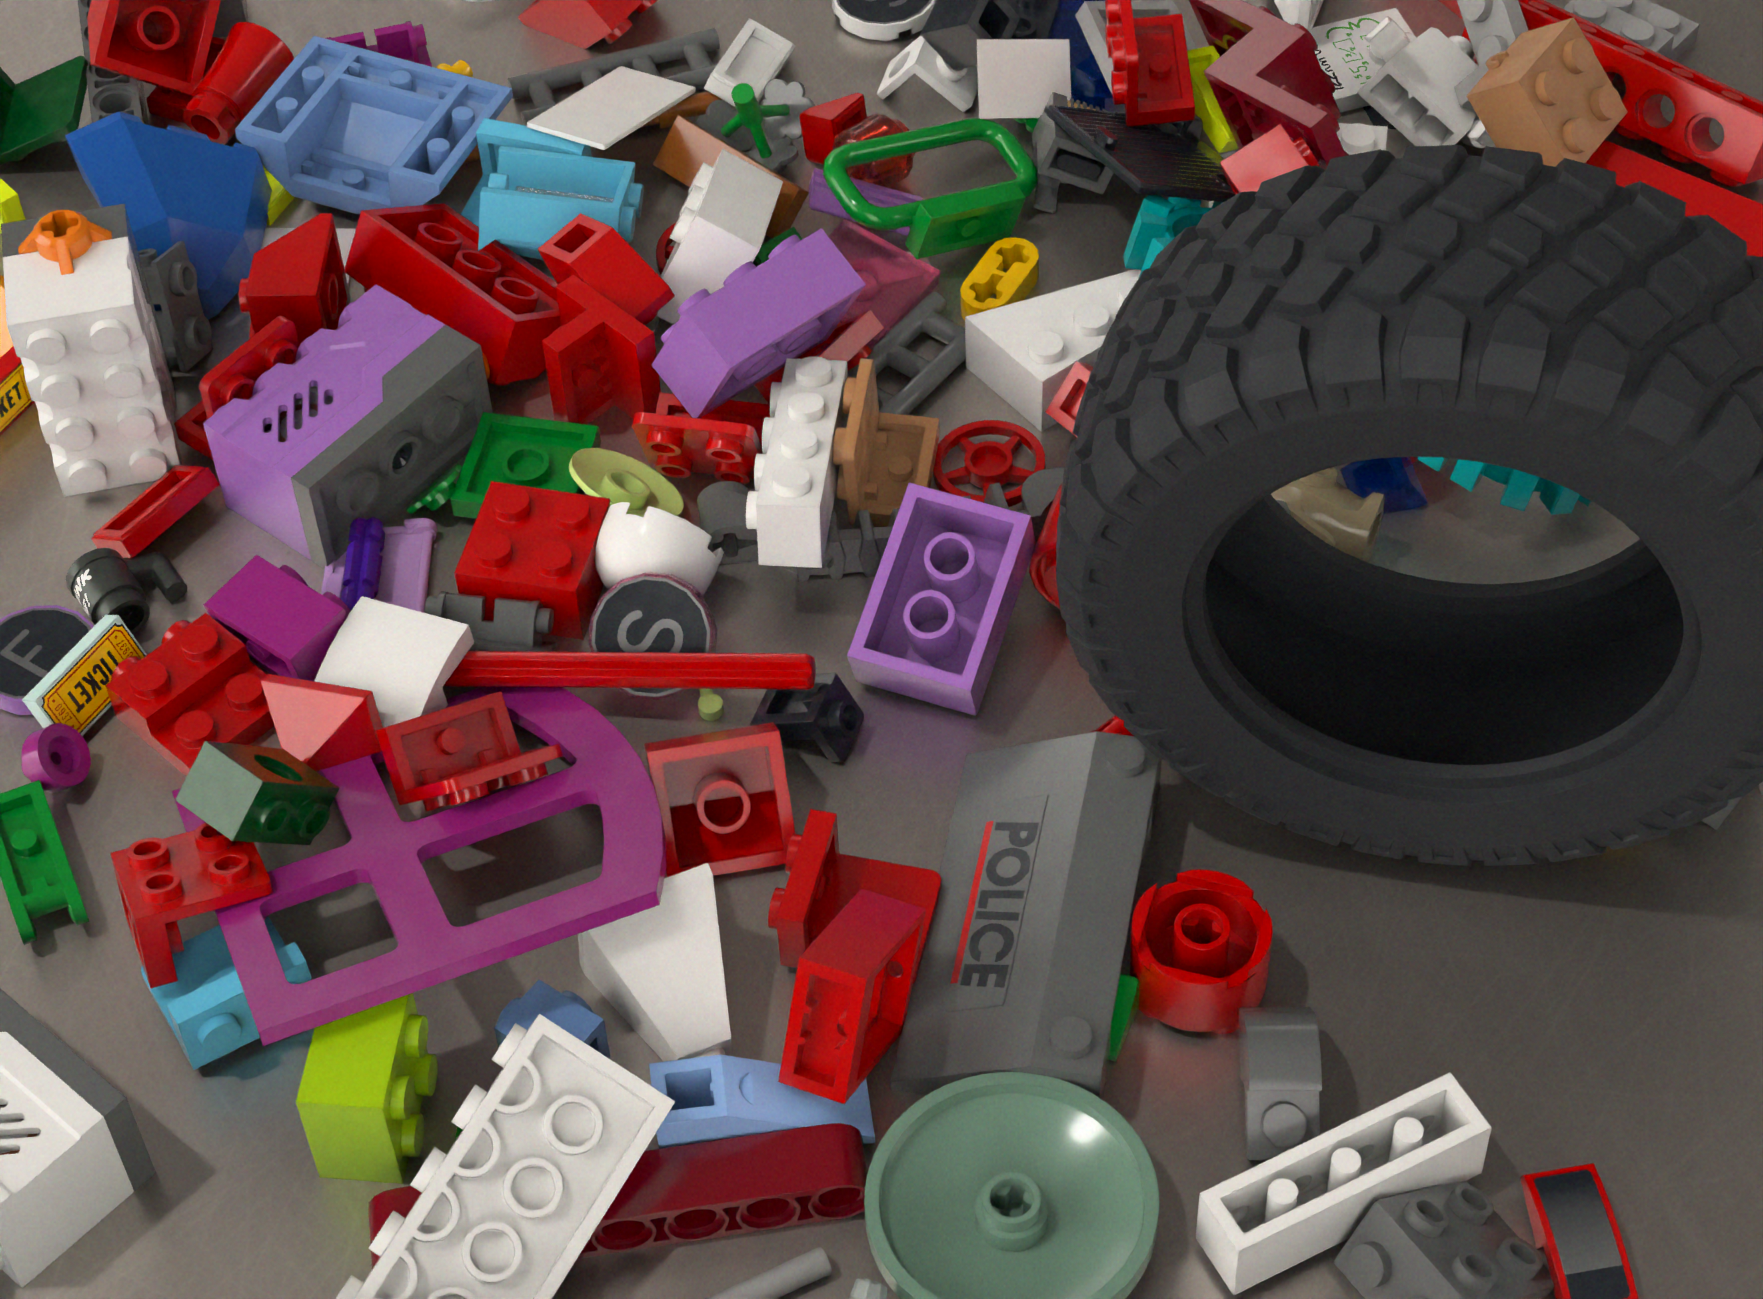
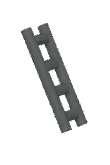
M707 29L507 79L508 86L512 88V99L531 95L536 108L521 112L525 126H527L528 121L558 104L551 90L578 83H583L584 87L620 66L661 77L655 66L656 64L686 57L691 70L662 78L696 87L695 91L704 90L709 76L717 66V64L712 65L707 52L720 49V42L716 29Z
M937 292L929 293L871 348V354L865 358L874 359L876 375L888 365L912 378L895 395L877 387L880 413L908 415L966 359L965 327L940 315L947 309V302ZM921 332L947 344L931 361L906 349ZM859 364L847 371L848 377H857Z

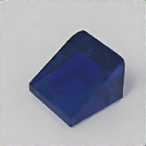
M1408 457L1378 458L1352 462L1340 469L1347 489L1357 496L1366 498L1373 492L1385 495L1384 514L1414 509L1428 503L1414 467Z

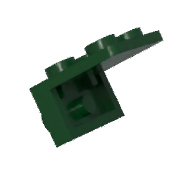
M77 56L18 84H15L0 67V165L9 161L18 162L24 159L30 152L52 142L61 143L66 140L65 135L78 129L87 90L86 71L88 61L84 56Z

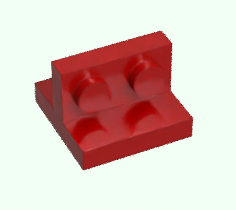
M574 274L555 286L561 326L550 336L542 340L554 421L588 425L613 406L618 407L631 418H634V414L638 412L655 414L661 387L659 374L652 366L657 356L654 332Z

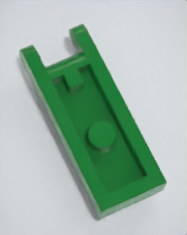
M40 780L0 793V877L24 945L37 941V931L32 921L33 919L68 907L71 919L76 926L90 922Z

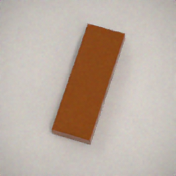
M678 115L653 165L690 187L703 162L713 167L723 149L783 181L765 234L773 239L790 229L809 192L689 119Z

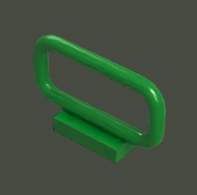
M968 118L845 144L831 151L824 160L823 176L829 189L845 212L854 221L867 228L880 231L909 227L910 231L905 244L916 259L1010 238L1025 199L1031 195L1038 184L1037 168L1017 138L1006 127L994 121L979 118ZM979 140L987 142L998 150L1015 173L1016 179L883 208L869 203L859 192L845 170L851 166Z

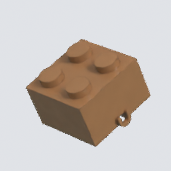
M1574 17L1521 33L1506 51L1499 52L1486 61L1485 64L1489 70L1466 95L1497 148L1538 152L1542 155L1544 165L1554 167L1564 158L1586 163L1627 113L1618 91L1610 82L1590 42L1585 38Z

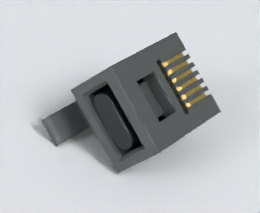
M1052 92L1046 105L1100 110L1097 106L1093 109L1091 104L1087 107L1085 102L1081 105L1079 100L1075 103L1073 98L1067 100V96ZM1043 112L1032 132V160L1038 171V184L1035 188L1033 207L1054 214L1060 183H1070L1104 194L1114 172Z

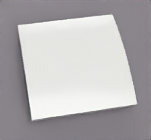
M361 596L328 649L315 682L372 691L384 728L445 709L448 703L442 687L474 644V639L468 624Z

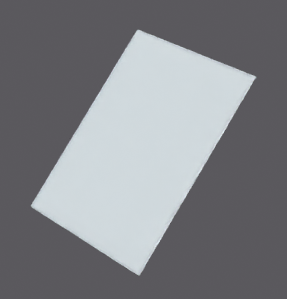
M977 39L979 119L1039 118L1043 114L1052 92L1067 96V100H1070L1069 39Z

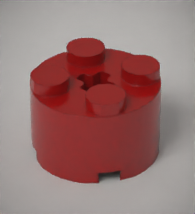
M1188 870L1177 873L1176 881L1165 884L1158 889L1156 883L1140 897L1132 917L1129 974L1140 981L1138 1009L1145 1016L1156 1018L1165 1024L1182 1030L1195 1032L1212 1031L1217 1034H1229L1239 1029V1008L1257 1007L1267 986L1273 926L1267 908L1264 912L1259 903L1253 898L1254 891L1243 881L1218 871Z

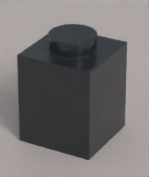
M937 0L920 35L955 70L977 65V39H1011L1021 17L1005 0Z

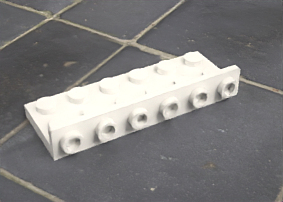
M541 1014L536 1017L528 1030L515 1023L491 1059L503 1067L488 1092L476 1084L472 1088L451 1121L462 1129L447 1154L436 1147L433 1148L410 1184L421 1192L416 1203L406 1218L394 1210L392 1211L368 1248L380 1256L379 1260L364 1282L351 1275L336 1299H552L675 1101Z

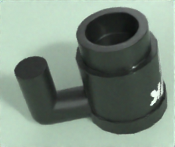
M94 549L74 561L65 579L67 588L79 601L95 625L106 614L119 615L132 634L139 631L146 624L150 616V608L146 603L145 592L138 582L152 578L164 597L169 601H176L187 592V585L170 560L160 552H153L124 560L114 549Z

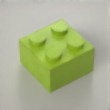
M413 993L314 1028L296 1105L320 1178L403 1184L409 1157H419L424 1140V1118L419 1113L423 1096H432L434 1094L438 1076V1060L436 1054L428 1053V1019L426 1015H418Z

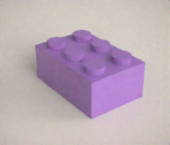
M822 228L802 240L797 235L788 237L771 251L768 256L769 260L757 267L752 261L743 264L723 282L724 287L712 294L707 289H702L690 296L678 308L677 312L681 317L678 322L661 336L664 345L653 361L652 366L692 418H702L784 367L787 358L796 359L827 340L865 287L864 281Z
M908 483L847 654L856 682L977 716L1035 547L1031 515Z

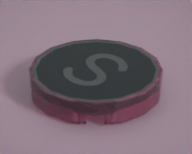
M646 572L620 580L601 596L590 618L588 643L591 652L716 653L718 629L709 606L703 600L705 598L694 585L673 574ZM616 688L633 698L660 700L687 690L683 688Z

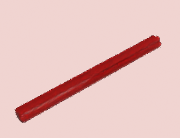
M468 651L443 686L809 690L815 684L816 664L814 657L806 653Z

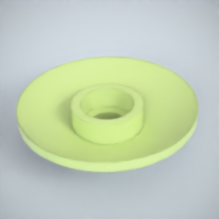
M584 448L575 452L570 460L569 472L576 484L587 495L610 498V505L620 502L631 503L626 514L644 517L648 506L664 510L680 517L683 511L684 502L676 487L662 474L637 459L608 449Z

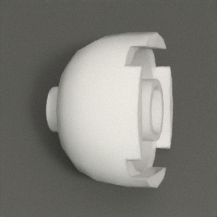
M620 502L610 505L601 526L595 548L596 571L606 588L612 592L621 583L643 576L668 578L688 589L695 599L699 601L712 583L724 554L721 547L713 553L708 549L712 537L687 520L658 508L648 506L644 517L634 514H626L631 503Z

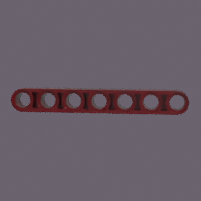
M831 1123L644 1151L577 1259L839 1220L855 1216L865 1211L864 1197L868 1167L862 1134L859 1129L852 1125ZM412 1186L399 1187L383 1191L371 1199L368 1204L370 1245L393 1210L406 1218L421 1195L420 1191ZM371 1251V1268L373 1269L380 1256Z

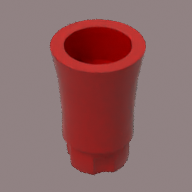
M251 22L234 24L214 63L193 91L192 99L187 104L183 113L184 123L192 131L206 134L212 142L227 144L235 135V128L294 60V56L288 46L273 32L258 24Z

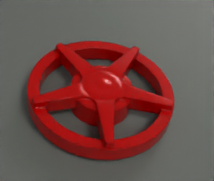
M1000 420L971 422L954 429L938 443L933 478L940 491L961 497L970 495L972 500L983 503L990 484L1000 483L1001 486L1007 482L1022 484L1012 491L1003 493L1008 507L1022 502L1021 490L1026 479L1033 473L1046 469L1045 453L1036 436L1019 425ZM981 435H1001L1010 438L1004 444L995 441H984L974 444L969 440V438ZM1022 444L1032 452L1036 460L1034 471L1013 465V455ZM958 445L965 454V466L943 473L942 464L946 455L953 447ZM972 483L983 489V495L967 493L958 489L955 485Z

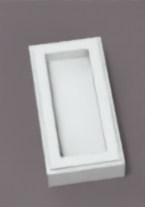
M749 18L709 76L704 89L736 107L731 92L736 85L746 83L753 88L759 104L765 96L766 85L769 81L778 77L796 45Z

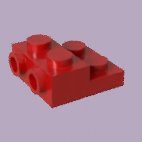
M204 613L192 623L187 620H180L172 624L164 633L161 645L142 659L137 656H131L121 661L113 671L111 682L105 685L116 718L186 777L205 741L250 745L274 727L261 684V680L267 674L250 661L246 645L207 613Z

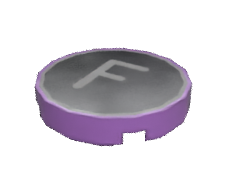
M58 605L31 606L9 613L0 620V709L17 715H33L22 699L94 627L93 624L78 611Z

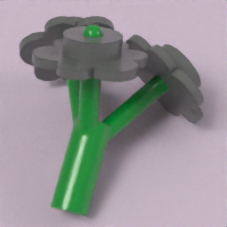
M782 79L769 81L764 92L766 99L762 100L759 104L753 88L749 84L740 83L731 92L736 109L732 110L731 106L723 100H715L707 107L706 115H702L696 120V124L738 150L746 152L745 154L780 174L786 169L787 164L796 160L799 155L791 139L802 137L800 113L814 107L815 104L810 98L804 97L805 87L798 81H793L789 84ZM763 119H766V120H765V124H764V129H765L766 135H767L770 139H766V136H765V134H764L763 128H762V126H761V123H762Z

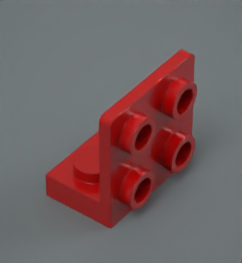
M208 823L201 824L196 830L163 839L155 837L141 839L126 849L110 853L125 918L150 988L178 981L172 954L183 952L184 947L177 920L267 896L273 892L270 877L255 843L231 841Z

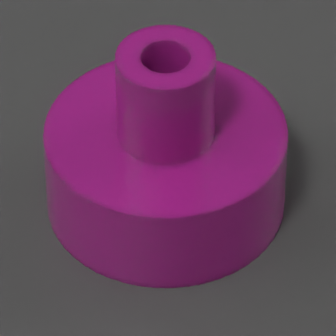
M56 723L33 732L26 738L22 746L21 768L23 774L31 782L40 780L42 788L46 792L57 793L81 783L89 773L91 757L88 745L82 735L69 725Z

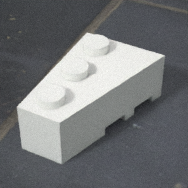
M723 149L713 167L703 162L689 188V195L681 208L680 217L669 237L676 241V244L660 276L671 288L675 297L658 311L657 317L674 325L681 317L677 312L678 308L690 296L702 289H707L710 294L724 287L723 282L733 271L747 262L754 261L768 228L783 184L782 180Z
M1133 269L966 316V368L1038 430L1043 432L1057 423L1045 411L1075 362L1086 363L1094 367L1098 352L1116 318L1115 316L1138 280L1141 270Z

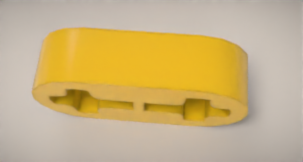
M1011 237L996 241L987 250L960 288L961 317L964 321L966 316L1023 301L1039 278V254L1035 245L1026 239ZM1003 268L1009 269L1006 273L1003 272ZM993 294H996V299H995V298H990V297H991Z

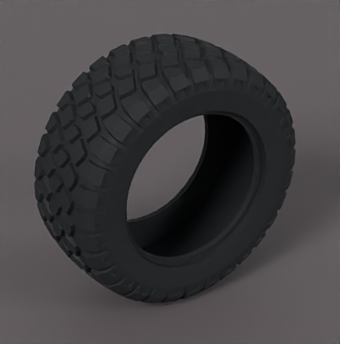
M1460 145L1406 146L1402 158H1395L1391 152L1381 149L1332 158L1326 170L1318 166L1306 165L1263 181L1257 192H1240L1203 214L1198 225L1186 227L1156 255L1150 268L1142 272L1123 301L1103 341L1090 373L1072 432L1078 438L1070 441L1067 452L1057 523L1056 582L1061 617L1066 621V634L1079 665L1089 673L1090 684L1109 710L1124 720V727L1146 748L1162 760L1169 762V767L1205 791L1221 798L1224 796L1223 801L1271 824L1278 825L1281 821L1285 823V829L1335 846H1338L1340 842L1351 844L1352 850L1402 860L1404 855L1417 856L1418 861L1424 863L1471 866L1472 861H1484L1485 866L1539 864L1540 858L1548 857L1550 862L1594 856L1605 854L1607 846H1610L1612 850L1630 848L1670 835V829L1691 826L1726 808L1728 800L1747 795L1763 782V257L1747 255V242L1709 215L1686 217V202L1639 181L1622 187L1616 184V172L1568 158H1564L1554 167L1544 165L1542 155L1538 152L1489 146L1485 147L1483 157L1468 156L1465 147ZM1443 457L1478 461L1519 470L1566 487L1608 511L1622 521L1640 539L1618 554L1595 565L1554 578L1503 584L1439 581L1399 573L1344 553L1303 527L1285 511L1271 493L1293 481L1318 471L1370 459Z

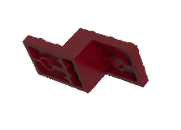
M1189 0L1209 46H1214L1220 55L1215 62L1204 70V73L1239 150L1281 124L1292 141L1300 136L1305 140L1314 154L1319 167L1325 170L1330 159L1349 155L1343 149L1337 132L1340 130L1337 120L1342 115L1333 97L1335 92L1334 83L1328 74L1322 70L1315 51L1318 49L1317 43L1304 26L1298 23L1291 25L1277 18L1268 8L1264 6L1257 8L1243 0Z

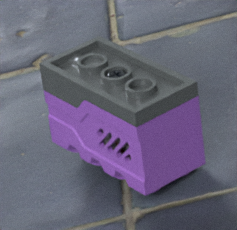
M374 285L356 301L345 307L339 317L337 329L321 328L315 334L306 338L298 348L296 362L292 365L277 363L270 370L260 375L254 385L253 396L249 400L234 398L226 405L220 407L214 415L203 423L226 507L322 568H325L334 560H338L347 551V546L351 543L348 537L350 524L354 519L358 517L364 519L376 517L384 525L426 489L437 477L450 469L468 453L482 413H493L487 383L490 372L489 363L482 352L481 345L430 315L419 312L411 304L380 286Z

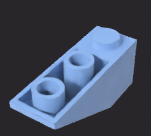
M713 1055L649 1064L651 1086L675 1101L656 1132L659 1149L831 1123L852 1125L860 1130L863 1144L875 1143L866 1078L848 1101L842 1104L778 1082L781 1068L779 1063L727 1055Z

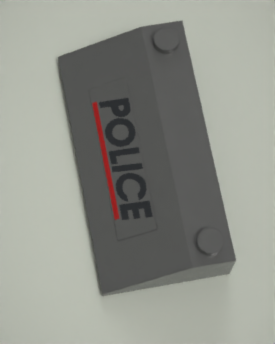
M1095 731L967 753L939 871L941 891L918 975L913 983L907 1016L904 1021L890 1081L891 1090L927 1095L949 1083L967 1077L996 1072H1023L1064 1080L1093 1093L1103 1100L1110 1064L1111 1024L1145 840L1151 841L1161 780L1162 759L1154 755L1135 736Z

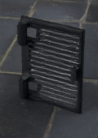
M1056 105L1045 106L1044 112L1051 120L1138 194L1225 202L1235 196L1227 183L1220 165L1224 158L1200 139L1203 122L1196 114L1195 120L1127 127L1125 113Z

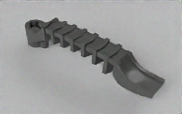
M1065 467L1047 468L1030 475L1023 483L1021 498L1025 510L1016 512L1031 515L1035 546L1057 490L1063 483ZM722 481L711 484L703 489L697 498L700 529L712 537L708 546L712 553L718 548H722L724 552L720 562L722 564L758 561L757 529H747L746 527L747 495L749 491H755V489H748L743 484L734 481ZM1000 483L990 484L984 503L1009 509ZM970 495L963 496L964 498L971 499ZM900 508L892 510L888 527L874 528L870 512L867 509L857 512L853 526L854 529L841 530L835 511H832L822 568L781 567L797 574L798 582L808 581L809 575L830 574L831 579L836 580L842 579L843 574L864 572L866 578L875 577Z

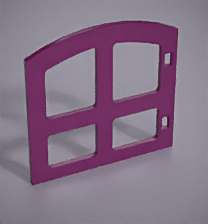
M480 687L446 699L448 703L446 708L502 691L510 720L537 735L549 745L560 743L564 757L573 766L413 822L400 820L378 774L376 766L380 762L385 761L382 751L317 771V773L340 788L334 801L351 840L341 847L268 871L273 890L270 895L214 910L263 1046L660 905L666 872L664 825L654 785L641 758L620 730L593 706L563 687ZM181 788L172 791L174 799H176ZM175 800L186 832L196 830L198 826L206 823ZM585 804H597L600 806L603 821L604 851L602 873L597 879L466 926L455 927L449 923L423 869L422 863L424 861ZM357 883L371 884L398 943L397 948L384 955L301 984L289 983L265 925V918L276 911Z

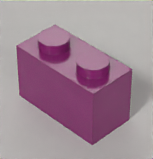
M257 554L203 604L209 616L246 645L250 661L272 675L315 681L328 649L351 612L348 606L335 594L327 591L321 595L308 587L305 580L291 567L282 565L278 568Z

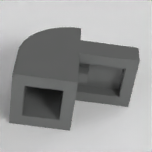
M1310 1007L1239 1008L1240 1079L1245 1085V1156L1247 1160H1269L1320 1135L1319 1091H1322V1067L1317 1018L1315 1012Z

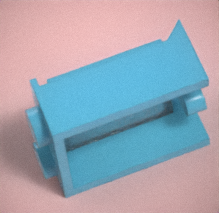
M500 146L498 152V173H490L488 188L482 187L480 191L478 251L495 239H500V244L539 248L580 213L613 227L625 241L632 242L635 220L640 218L644 193V185L634 183L635 162Z

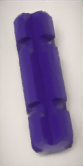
M358 517L350 524L348 540L351 543L347 546L342 585L346 587L341 591L340 597L350 611L361 596L374 599L378 595L383 558L380 553L384 549L385 532L382 530V521L376 517L369 519Z

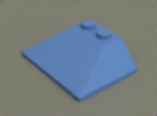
M313 36L235 128L236 138L243 145L256 149L262 165L292 196L360 215L361 210L423 205L439 195L478 144L476 131L483 119L496 120L512 99L513 93L510 87Z

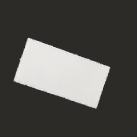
M620 66L528 121L527 128L605 150L695 93L696 87Z

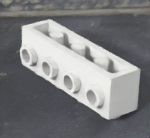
M816 356L803 359L787 358L782 382H772L770 417L764 418L762 429L763 454L757 453L755 458V491L748 492L746 502L747 529H757L759 565L822 568L840 465L833 464L834 435L837 427H847L849 414L843 413V394L848 377L847 361L827 360Z
M1451 1072L1199 1193L1196 1239L1232 1294L1236 1295L1349 1239L1376 1200L1435 1185L1463 1182L1482 1173L1492 1127Z

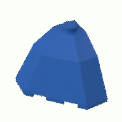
M119 111L65 135L82 178L99 206L107 207L125 204L138 251L153 248L156 249L159 257L178 241H184L189 261L196 270L197 291L204 316L207 319L217 316L239 291L240 280L242 278H249L253 255L261 250L268 219V204L272 190L256 149L236 142L233 147L210 141L206 134L168 125L167 129L147 125L138 116ZM153 304L155 311H162L160 304Z

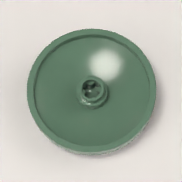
M996 1072L967 1077L934 1090L915 1102L891 1125L880 1141L867 1173L864 1197L866 1231L871 1253L885 1281L900 1299H1126L1143 1276L1152 1257L1157 1239L1160 1208L1159 1187L1152 1160L1142 1140L1124 1117L1107 1102L1075 1084L1054 1077L1024 1072Z

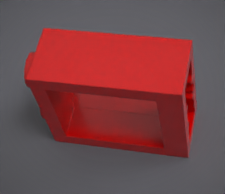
M860 889L801 954L798 960L778 1082L842 1104L848 1101L902 1033L907 1016L926 909ZM892 961H896L902 965V973L896 972L892 969Z

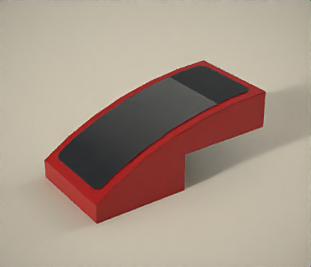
M1594 1163L1522 1175L1520 1180L1536 1249L1544 1248L1550 1276L1554 1283L1555 1298L1639 1299L1620 1230Z

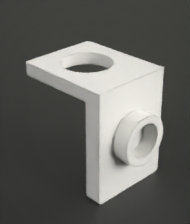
M919 36L890 61L877 92V95L884 99L915 73L959 110L965 112L972 106L978 90V68L976 66H969L953 70L922 36Z

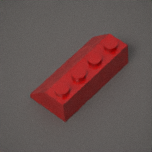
M445 203L361 210L345 265V273L364 286L365 293L374 285H378L411 304L419 312L430 315L480 344L482 352L489 363L488 383L504 386L513 381L537 378L546 369L542 340L550 336L561 326L555 287L558 284L509 248L500 244L496 239L478 251L479 227Z

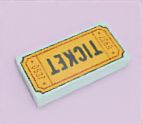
M106 614L22 701L43 728L52 724L62 723L73 727L83 736L112 705L105 685L111 682L113 671L117 665L128 657L137 656L142 659L147 654L119 615Z

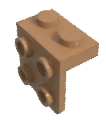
M861 358L857 377H847L845 382L843 413L849 414L847 427H837L834 435L833 464L840 465L837 481V498L847 500L849 525H854L858 511L868 509L874 527H888L892 510L900 508L908 483L928 488L931 486L940 437L939 418L880 413L874 359Z

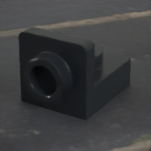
M837 673L816 674L814 687L809 690L767 689L750 726L773 722L779 729L781 741L815 739L830 762H843L860 729L864 713Z

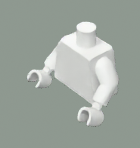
M1388 16L1364 37L1370 43V58L1375 64L1382 67L1357 93L1415 146L1455 145L1460 140L1464 144L1477 148H1485L1486 146L1496 147L1474 108L1460 107L1454 89L1456 85L1479 67L1472 60L1474 51L1469 40L1458 35L1448 38L1439 29L1430 27L1420 36L1416 37L1410 32H1404Z

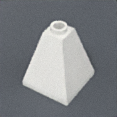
M708 863L665 878L660 905L578 934L579 960L585 976L663 1062L713 1055L730 1056L731 1031L713 874Z

